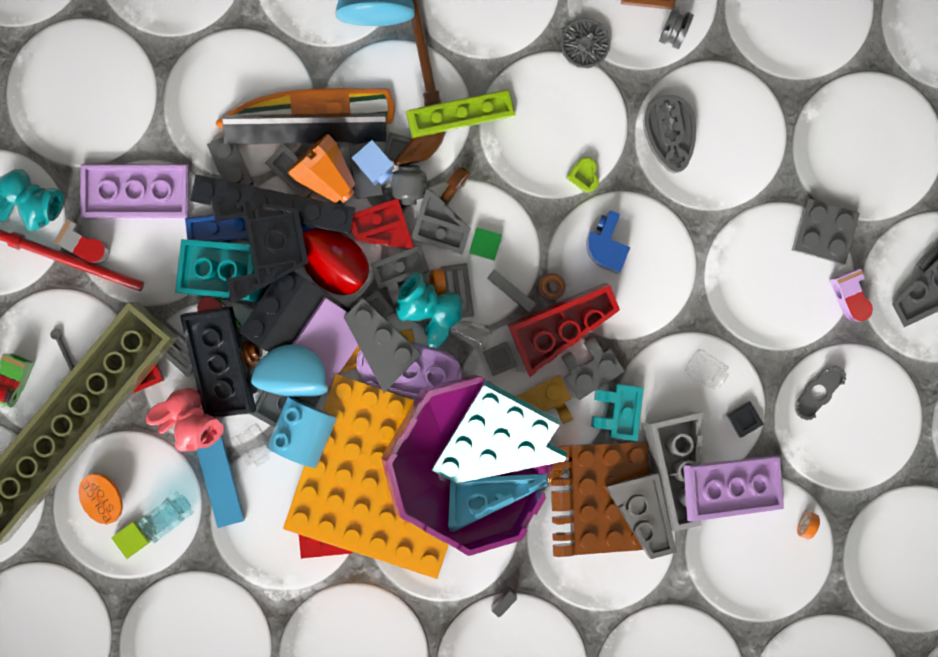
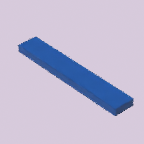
M341 200L336 202V204L346 205V203H342ZM213 215L185 218L187 240L225 242L247 239L243 218L214 222ZM301 225L302 233L307 230L315 228L306 225Z

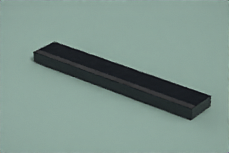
M386 113L222 116L224 144L316 143L326 134H329L335 142H370L371 140L373 142H386Z

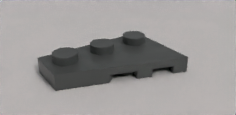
M938 260L892 303L904 328L938 312Z
M364 297L344 316L383 392L422 355Z
M654 472L604 485L648 558L655 559L677 553L659 473Z

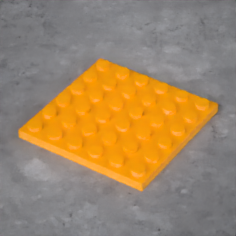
M335 374L323 411L337 417V420L317 467H303L283 529L438 579L449 544L426 533L412 523L403 520L395 513L381 460L382 455L415 400L388 391L383 392L382 389Z

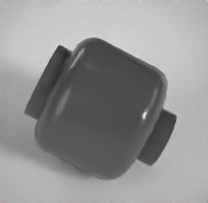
M400 165L399 169L393 172L392 195L397 199H401V204L416 205L417 200L424 198L427 189L426 173L420 170L418 165Z

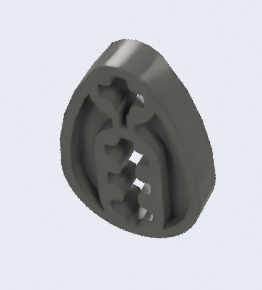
M676 95L661 96L655 99L646 109L643 117V128L648 144L657 160L669 172L680 173L688 166L693 155L696 142L695 113L685 99ZM664 102H667L668 106H673V109L669 112L670 118L676 119V122L672 125L673 132H678V136L674 138V141H671L670 137H665L669 127L668 124L662 123L666 118V112L660 111ZM674 150L677 157L683 159V162L679 164V168H676L675 164H670L669 162L674 156Z

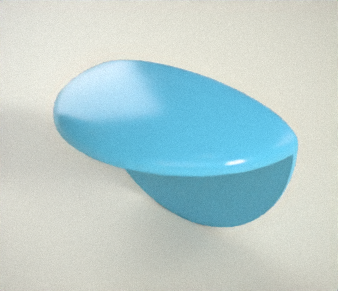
M338 0L335 15L339 21L351 25L388 26L411 20L415 16V9L412 0Z
M294 344L283 345L268 352L257 364L251 379V383L261 390L288 397H316L325 394L329 388L325 384L326 374L320 358L312 350Z

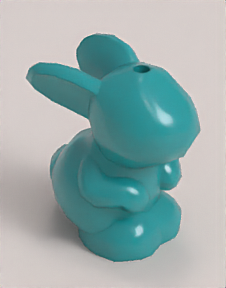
M13 169L0 177V222H5L15 205L18 207L19 215L25 223L26 229L32 232L45 227L50 221L58 218L65 202L63 192L55 188L45 189L41 188L38 184H31L28 173L23 169Z
M415 272L406 279L398 292L397 316L401 321H420L431 318L425 326L424 333L428 336L427 343L429 347L436 348L449 337L451 327L455 326L462 319L463 300L459 294L447 292L438 296L435 292V287L432 284L426 286L423 276L419 272Z

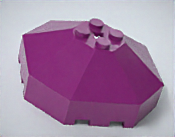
M475 374L421 389L381 457L395 513L403 520L421 528L426 533L451 545L467 556L523 540L528 531L526 528L534 514H538L546 499L545 493L539 489L455 532H450L448 527L450 480L432 471V468L484 381H488ZM553 464L494 476L547 474L548 477Z

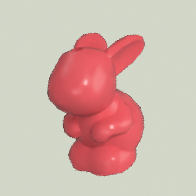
M192 388L174 390L166 401L154 405L146 415L147 424L159 425V434L168 431L175 424V448L180 452L207 448L221 437L224 430L223 424L216 417L204 414L203 409L200 407L201 397L198 390Z

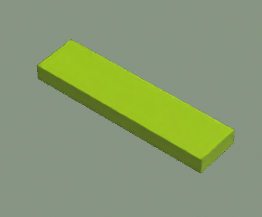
M507 89L409 109L406 111V116L412 138L511 118L515 116L510 91Z

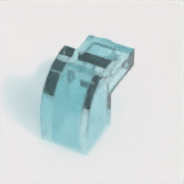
M175 491L158 507L144 516L138 522V525L150 540L156 544L189 518L194 511L191 509L187 498Z

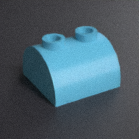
M287 397L267 448L288 460L316 468L337 417L295 397Z

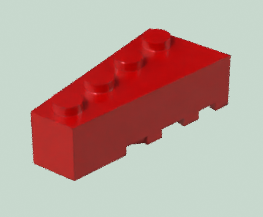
M603 283L510 322L507 326L526 372L531 377L544 365L557 358L567 348L580 341L579 339L587 333L593 331L620 311L611 286Z

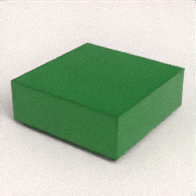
M476 227L469 254L495 261L502 235Z

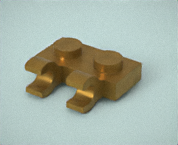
M560 375L516 396L544 412L555 407L563 424L573 420L565 404L566 401L572 398Z

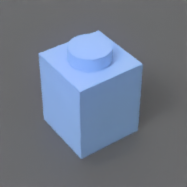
M373 140L352 157L354 163L374 185L379 182L383 185L393 176L394 164Z

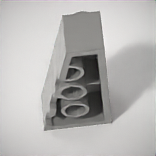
M691 412L643 423L653 472L659 473L671 529L674 532L701 526V520L687 521L684 465L701 464V447L703 442L701 422H703V412Z

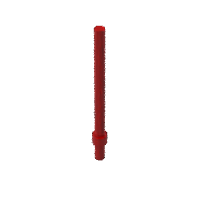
M0 229V241L6 242L9 247L17 250L25 249L139 292L144 287L143 281L26 239L25 235L15 231L10 233Z

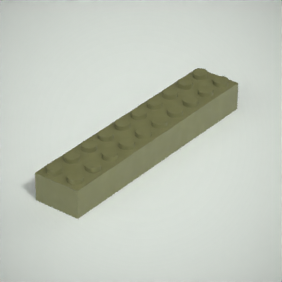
M138 302L127 303L0 456V545L12 538L179 338Z

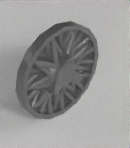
M581 18L573 21L565 28L561 36V50L563 56L570 64L578 68L589 69L598 66L605 60L610 50L611 40L607 29L600 22L594 19Z

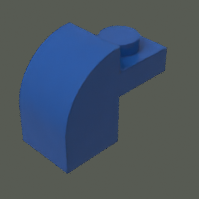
M610 210L606 216L601 215L596 227V230L600 231L599 235L591 231L588 233L586 248L589 257L596 265L619 274L631 247L611 240L620 214Z

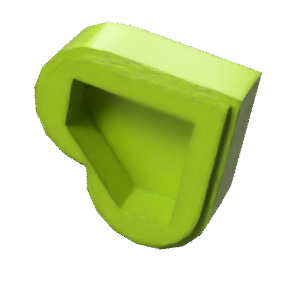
M590 157L580 159L566 179L585 193L593 192L599 185L598 176L595 174L597 171L595 160Z

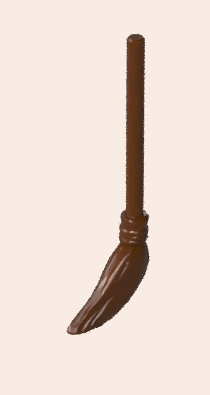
M412 0L415 16L411 21L425 92L423 93L424 106L439 104L442 102L439 95L440 92L435 87L419 1ZM446 131L411 138L393 164L400 166L428 160L441 146Z

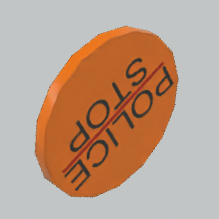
M92 473L85 476L80 482L78 490L79 500L84 511L91 519L100 524L107 525L117 521L122 514L123 501L116 484L110 478L100 473Z

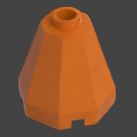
M326 134L308 149V152L301 156L287 173L295 181L335 203L341 200L344 203L354 194L352 188L355 182L337 143L329 134Z

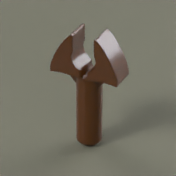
M459 167L446 182L449 185L440 198L447 205L458 189L465 186L471 174L463 167Z

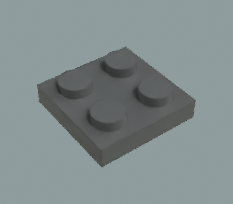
M806 199L791 251L845 265L860 213L813 199Z

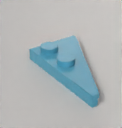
M547 474L493 476L460 483L450 480L448 524L450 532H455L548 486Z

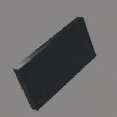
M233 306L180 315L204 414L217 418L250 414L257 411Z

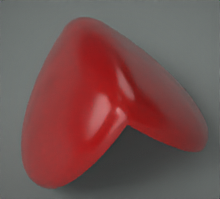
M313 228L303 232L308 263L303 265L312 280L321 288L336 295L345 296L357 292L369 276V262L360 246L350 237L335 231Z

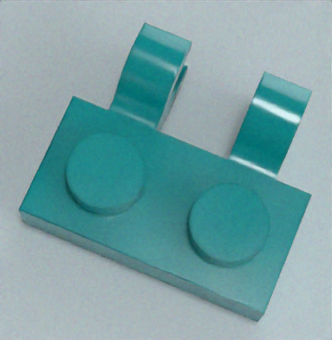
M615 384V392L595 390L594 400L613 403L611 418L592 416L591 427L609 429L610 438L638 441L644 387Z

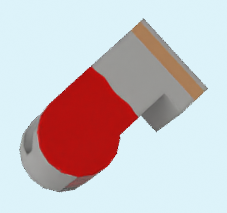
M66 219L54 243L86 261L95 264L105 262L110 254L108 246L102 241L83 236L79 233L82 226Z

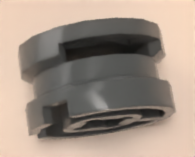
M674 6L661 33L659 42L663 44L668 42L672 44L673 48L679 50L694 14L690 12L685 14L680 12V8Z

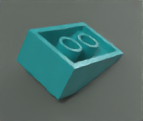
M181 239L175 293L229 299L226 279L254 273L249 245ZM264 287L239 301L259 302L264 294Z

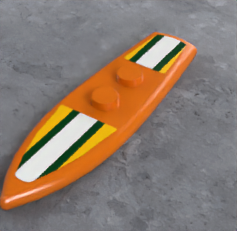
M318 88L284 91L261 96L241 104L225 115L386 113V124H389L394 119L395 105L391 91L388 88ZM221 117L216 121V126L223 129Z

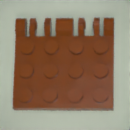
M648 442L556 446L567 452L569 461L553 463L552 469L562 470L569 468V478L555 477L551 479V486H569V490L551 491L552 511H570V515L553 516L552 523L557 525L570 523L571 532L553 533L552 539L553 541H571V543L553 544V556L570 557L584 554L643 550L604 485L649 474Z

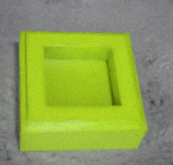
M133 521L111 537L126 559L150 543L136 521Z

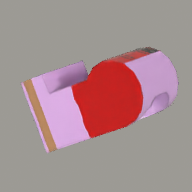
M855 269L829 280L844 316L854 322L866 321L873 312L872 304L865 298L859 281L865 279L862 269Z

